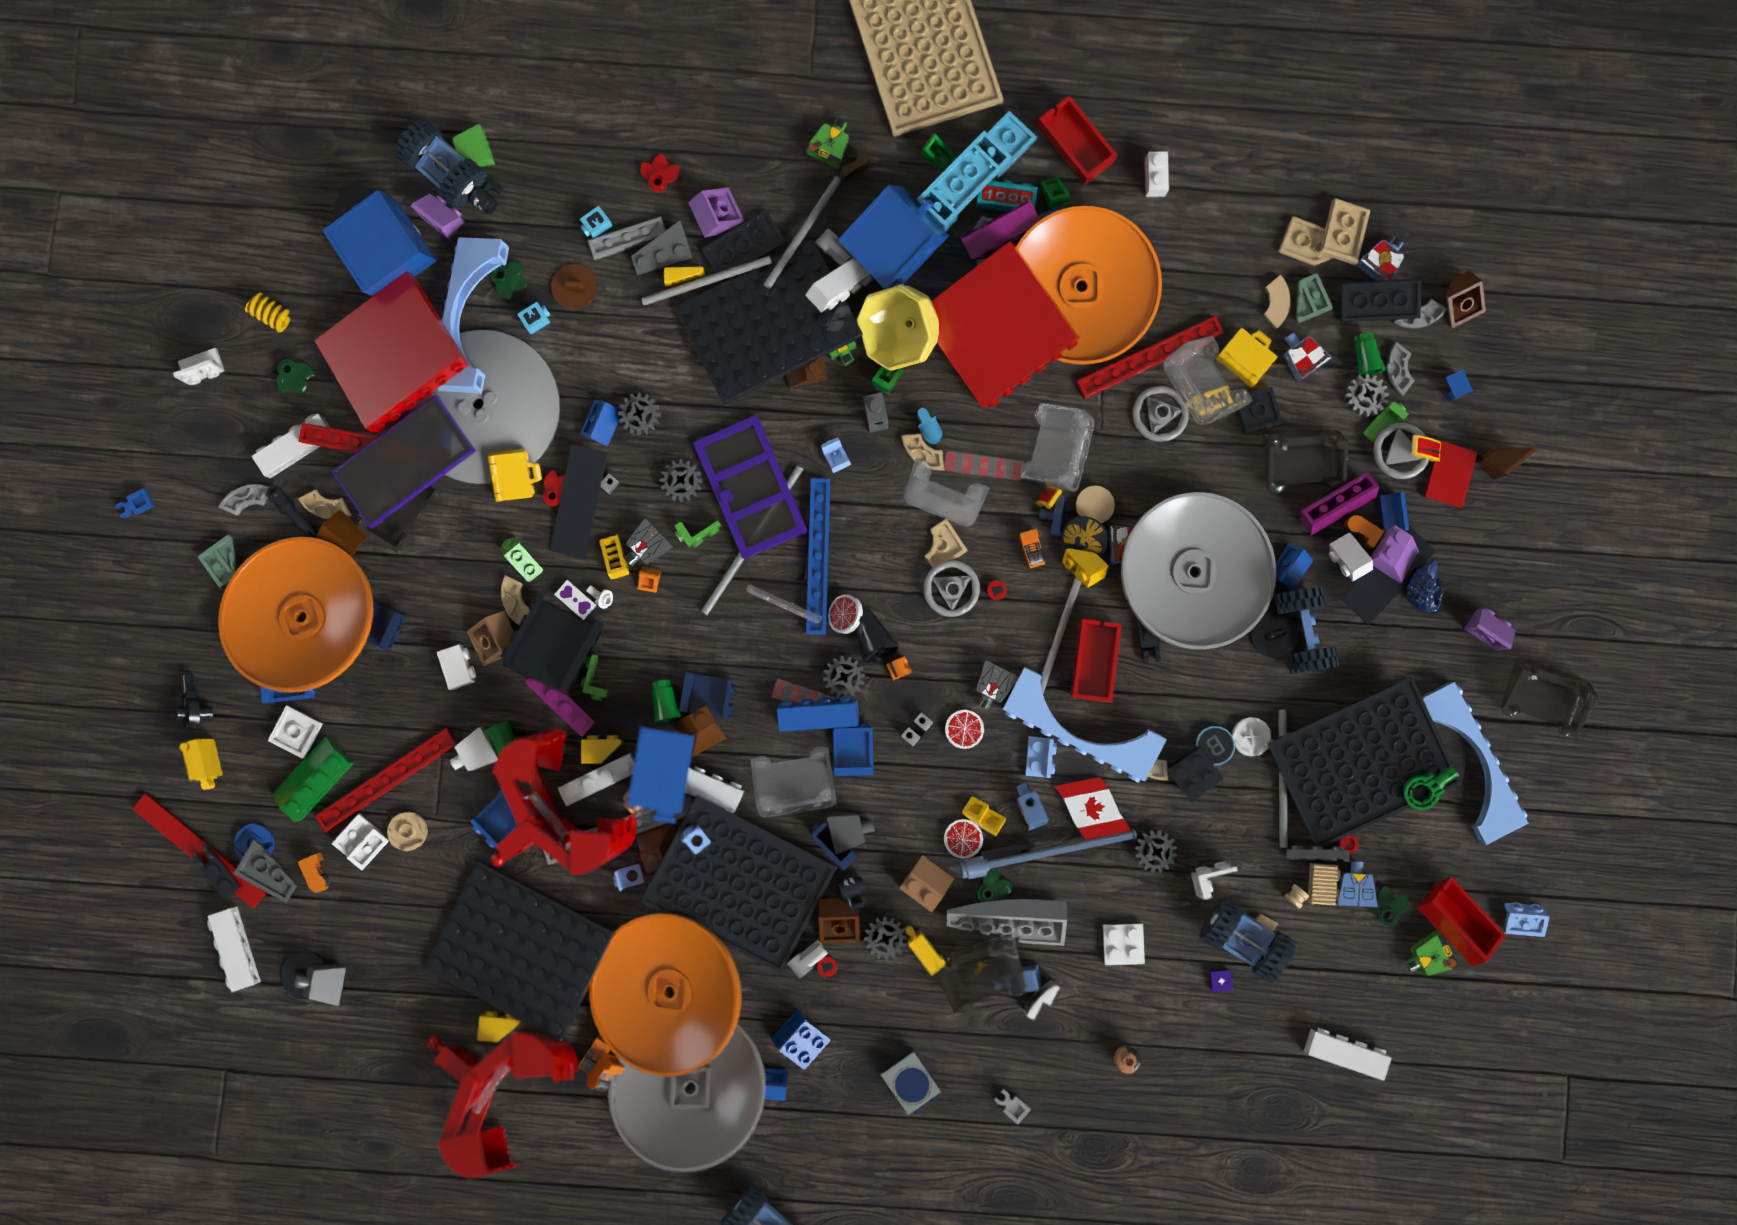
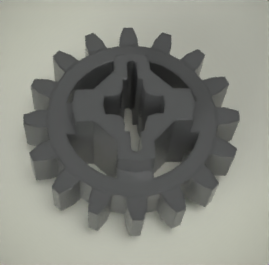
M638 393L636 398L633 394H630L631 399L624 398L626 404L619 405L623 410L618 412V415L623 417L619 422L621 424L626 423L623 428L625 430L630 428V434L637 431L638 436H641V432L644 431L647 435L649 428L653 431L655 430L654 423H660L656 419V417H661V414L656 412L660 409L659 405H654L656 402L654 398L649 401L648 394L644 398H642L641 393ZM639 402H644L649 406H641ZM632 405L630 413H627L629 407ZM636 407L642 412V421L636 416ZM652 415L651 420H650L649 423L647 424L646 421H647L648 417ZM630 422L639 423L640 427L633 426Z
M680 459L679 464L672 461L673 466L666 465L668 471L661 472L665 476V478L660 479L661 483H665L661 489L668 490L665 495L668 497L672 494L673 501L677 497L680 502H683L685 497L690 501V495L696 497L695 490H701L698 483H703V480L698 477L702 474L700 471L695 472L697 469L696 465L690 467V461H687L686 464H684L682 459ZM680 468L687 469V470H685L684 472H677V471H676V469H680ZM670 475L673 477V482L670 484L671 486H669ZM692 476H694L693 486L690 485V479L692 478ZM679 477L684 478L685 484L679 483L677 479ZM679 490L687 491L686 493H676Z
M841 656V661L839 662L834 658L835 664L828 663L827 665L830 669L824 670V673L828 674L827 677L823 678V681H828L825 688L831 687L830 694L837 692V698L841 694L848 696L849 693L854 697L855 690L861 691L858 687L859 684L864 685L861 678L865 677V674H860L863 667L858 668V661L852 663L851 657L844 661V657ZM842 664L850 665L853 669H843ZM835 668L837 675L836 678L831 680V673ZM840 673H853L847 678L848 682H836L841 677ZM857 675V682L853 687L851 680L852 677ZM840 684L845 686L847 690H838L835 686Z
M1149 830V836L1143 833L1144 839H1137V842L1140 844L1139 846H1134V849L1138 850L1134 857L1140 858L1137 862L1139 865L1144 863V870L1150 867L1151 873H1154L1155 869L1162 873L1163 867L1169 870L1168 864L1175 863L1172 857H1177V854L1173 853L1177 846L1171 845L1174 839H1167L1168 833H1164L1161 836L1160 830H1157L1156 834H1154L1153 830ZM1159 838L1163 842L1155 843L1152 839ZM1146 844V852L1143 854V848ZM1152 846H1154L1155 848H1159V850L1157 851L1159 857L1157 855L1152 854L1154 852ZM1168 849V856L1165 858V851ZM1154 859V860H1157V862H1159V864H1156V865L1150 864V863H1148V861H1151V860Z
M884 916L883 921H880L877 917L876 924L869 923L871 930H865L869 936L864 937V940L869 941L866 948H872L871 955L876 952L878 953L877 959L884 955L885 960H888V955L895 958V952L902 953L900 947H906L902 940L907 939V936L902 935L906 930L905 928H899L901 925L900 921L895 924L894 917L887 921L886 916ZM884 925H890L895 929H886ZM878 929V936L872 940L874 931ZM884 933L887 936H891L889 937V942L887 943L885 942V940H880L882 939V934ZM899 936L898 944L894 948L893 941ZM883 946L887 951L879 950L877 947Z

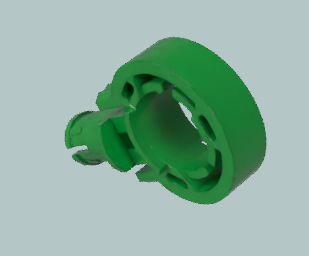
M1451 765L1438 775H1433L1432 772H1429L1426 775L1413 776L1404 785V798L1414 809H1430L1437 803L1439 795L1445 792L1443 789L1444 785L1459 775ZM1417 785H1426L1430 788L1429 797L1423 800V805H1417L1421 804V801L1413 798V791L1409 788L1410 786L1415 788Z

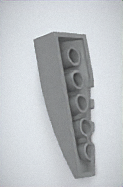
M1037 899L999 900L947 910V926L967 931L976 929L985 935L994 933L1001 935L1000 938L1008 940L1009 937L1018 939V942L1026 944L1064 946L1067 925V902Z

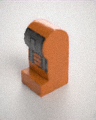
M1358 515L1347 518L1344 522L1345 531L1356 534L1365 540L1363 546L1368 549L1374 548L1384 533L1383 530Z
M1037 529L1020 533L1018 537L1029 569L1045 565Z
M905 656L886 664L893 681L911 673Z
M321 853L314 854L298 862L308 887L313 892L324 891L330 886V879L324 874L319 863L324 860Z
M601 1035L596 1038L579 1065V1068L587 1074H590L602 1054L609 1053L611 1050Z
M603 1053L588 1075V1088L601 1092L607 1091L615 1075H621L625 1069L616 1055Z

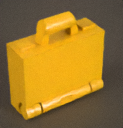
M1241 328L1216 357V360L1252 388L1277 359V356L1268 349L1271 339L1259 330L1250 335Z
M526 448L489 452L487 458L495 501L531 498L535 493L532 483L540 481L542 476L540 464L528 461L529 456ZM530 467H532L534 478H531Z
M196 739L182 743L180 749L184 754L189 779L200 781L201 788L204 790L213 789L215 787L213 779L223 775L215 740Z
M908 925L906 927V933L910 935L907 939L908 945L930 974L933 975L945 965L943 956L936 951L920 929L915 932L913 927Z

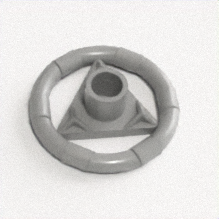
M1154 386L1146 389L1138 396L1133 406L1132 415L1136 428L1143 436L1153 441L1163 442L1170 441L1182 433L1188 422L1189 410L1185 399L1178 391L1167 386ZM1160 393L1169 394L1174 397L1181 409L1149 396ZM1145 399L1151 432L1148 431L1140 420V409ZM1182 412V417L1175 430L1165 434H1154Z
M1408 423L1391 424L1384 428L1375 440L1373 448L1375 461L1378 467L1388 476L1396 479L1414 477L1424 470L1429 459L1417 458L1411 455L1412 442L1401 430L1426 437V435L1419 428ZM1396 431L1386 461L1384 462L1381 452L1382 442L1389 434ZM1421 460L1413 469L1406 472H1400L1387 466Z
M947 560L940 562L929 571L924 581V596L928 605L942 616L956 617L965 614L975 605L979 597L980 583L978 577L969 565L961 561ZM949 567L958 568L968 574V576L934 577L937 573ZM971 579L972 596L970 600L960 608L954 609ZM932 580L951 610L938 605L931 595Z

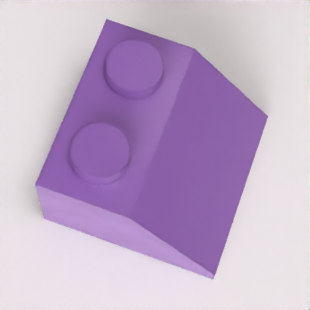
M729 188L701 191L688 202L704 237L719 235L745 222Z
M428 194L412 203L411 207L449 240L464 223L460 217L462 214L453 207L449 209L445 206L446 202L438 195L435 198Z
M1395 525L1383 533L1371 559L1373 560L1374 567L1397 582L1402 583L1419 550L1413 537Z
M1487 608L1476 610L1464 630L1496 651L1510 649L1516 630L1511 628V624L1506 620H1499L1494 616L1495 613Z

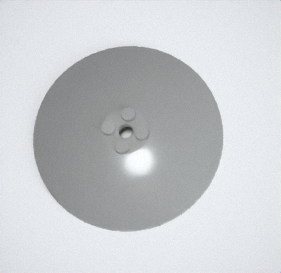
M474 330L460 333L459 337L463 352L473 368H477L485 374L482 394L447 392L436 389L430 396L418 402L414 408L406 411L404 415L407 416L437 394L476 449L475 453L445 475L466 483L491 484L492 480L487 458L489 452L526 448L529 462H537L542 457L553 440L557 429L560 399L557 384L551 370L532 347L506 333ZM477 399H482L484 402L483 407L480 409L474 408V402ZM435 406L416 420L447 424ZM452 431L453 458L464 447Z
M737 1023L726 1046L706 1065L682 1075L656 1076L639 1071L619 1058L625 1069L621 1075H615L608 1088L609 1105L614 1124L628 1147L640 1158L654 1166L671 1171L689 1172L717 1165L733 1155L746 1142L753 1132L763 1108L765 1074L760 1054L754 1042ZM689 1083H694L696 1086L693 1094L687 1093L686 1087Z

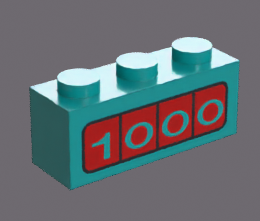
M992 179L978 193L976 208L1007 212L1030 200L1035 209L1038 187H1033L1029 183L1018 185L1012 181L996 182Z

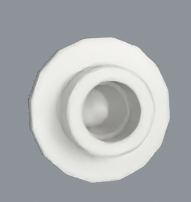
M591 585L586 590L596 598L595 603L600 608L605 609L611 605L613 594L610 590L604 589L602 592H599Z

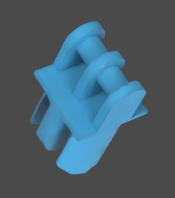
M920 408L917 414V418L921 423L918 425V430L920 429L928 443L936 444L942 438V429L936 420V416L931 418L925 408Z

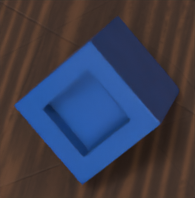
M1464 370L1445 378L1451 391L1446 395L1449 402L1473 391Z

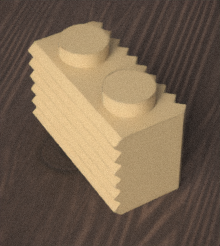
M1310 863L1309 903L1336 905V901L1339 899V889H1336L1337 881L1340 880V870L1337 865Z

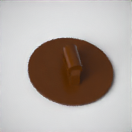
M570 264L556 272L552 279L551 291L555 300L563 307L579 309L588 305L594 299L597 293V280L589 268L580 264Z

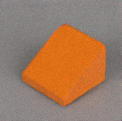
M642 566L639 572L637 589L656 593L661 570Z

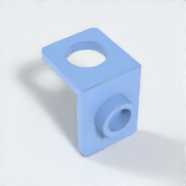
M697 824L694 827L692 825L682 832V841L689 846L694 854L700 852L710 843L708 837ZM694 835H700L703 838V843L700 846L692 845L691 839Z
M639 864L614 871L613 880L619 891L644 883ZM630 870H635L638 873V878L634 882L627 879V873Z

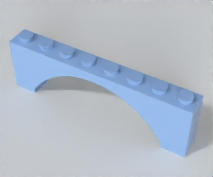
M458 238L457 245L455 246L454 263L451 265L452 273L451 279L448 282L447 299L444 302V315L441 320L469 365L461 373L449 379L446 384L437 388L438 391L482 394L485 374L479 369L473 368L466 358L459 337V322L463 306L475 286L492 270L501 265H506L509 247L501 239Z
M1024 666L1003 707L1007 716L1013 719L1019 717L1024 720L1023 724L1033 728L1036 726L1041 729L1040 732L1048 737L1054 735L1059 738L1058 742L1066 746L1069 744L1076 746L1075 750L1084 755L1089 753L1094 756L1093 759L1101 764L1107 762L1112 765L1111 769L1122 773V771L1129 773L1128 777L1136 782L1140 780L1145 782L1167 740L1165 737L1147 729L1146 733L1136 738L1118 743H1095L1075 736L1061 726L1050 712L1041 689L1040 680L1042 675Z
M1449 682L1423 695L1422 698L1432 720L1459 733L1473 747L1479 757L1485 778V796L1480 815L1471 828L1479 843L1487 845L1528 824L1526 820L1527 814L1517 803L1518 797L1510 789L1506 774L1501 772L1498 766V758L1494 754L1492 755L1489 749V741L1486 737L1482 736L1479 722L1471 715L1472 709L1464 701L1460 686L1455 684V682Z

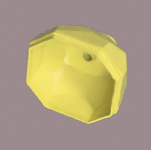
M898 285L869 294L857 318L858 325L863 332L862 339L867 356L890 371L924 362L937 343L939 320L933 304L927 295L910 286Z

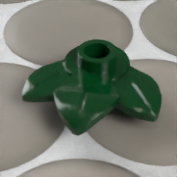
M509 262L505 266L501 265L491 271V279L496 284V291L501 297L510 300L513 291H522L528 287L525 278L520 275L524 267L522 264ZM504 273V277L499 279L498 274Z
M284 359L280 361L277 367L279 376L277 377L276 384L282 393L291 389L296 393L305 394L307 388L305 379L315 376V372L306 363H295L291 359ZM289 365L291 371L289 373L285 372L284 366Z
M998 869L990 870L987 872V876H983L982 885L977 889V899L981 903L1006 900L1005 897L1013 889V883L1009 880H1000ZM986 890L989 891V896L987 898L984 895Z
M1384 886L1378 894L1377 907L1368 908L1373 915L1379 917L1381 923L1386 926H1393L1399 921V915L1406 912L1408 897L1407 895L1396 897L1390 888ZM1390 912L1393 914V918L1389 920L1385 917V914Z

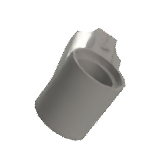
M827 229L816 240L815 244L822 253L828 254L842 266L850 261L853 255L838 241L837 235L830 229Z
M816 940L802 953L799 952L791 958L787 965L800 979L813 968V965L824 958L828 952Z

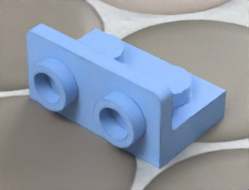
M1028 736L1025 776L1050 778L1051 774H1054L1055 762H1052V754H1056L1057 743H1053L1054 739Z
M1518 902L1505 903L1504 908L1507 911L1503 927L1505 934L1545 937L1550 916L1544 906L1539 904L1526 905Z

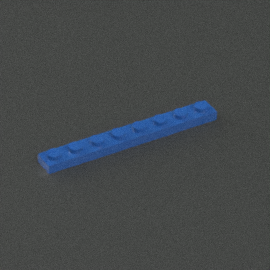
M811 478L806 634L826 635L830 479Z

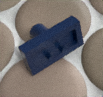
M1060 495L1057 498L1055 509L1041 508L1040 519L1053 521L1051 528L1053 536L1061 537L1067 504L1065 495Z

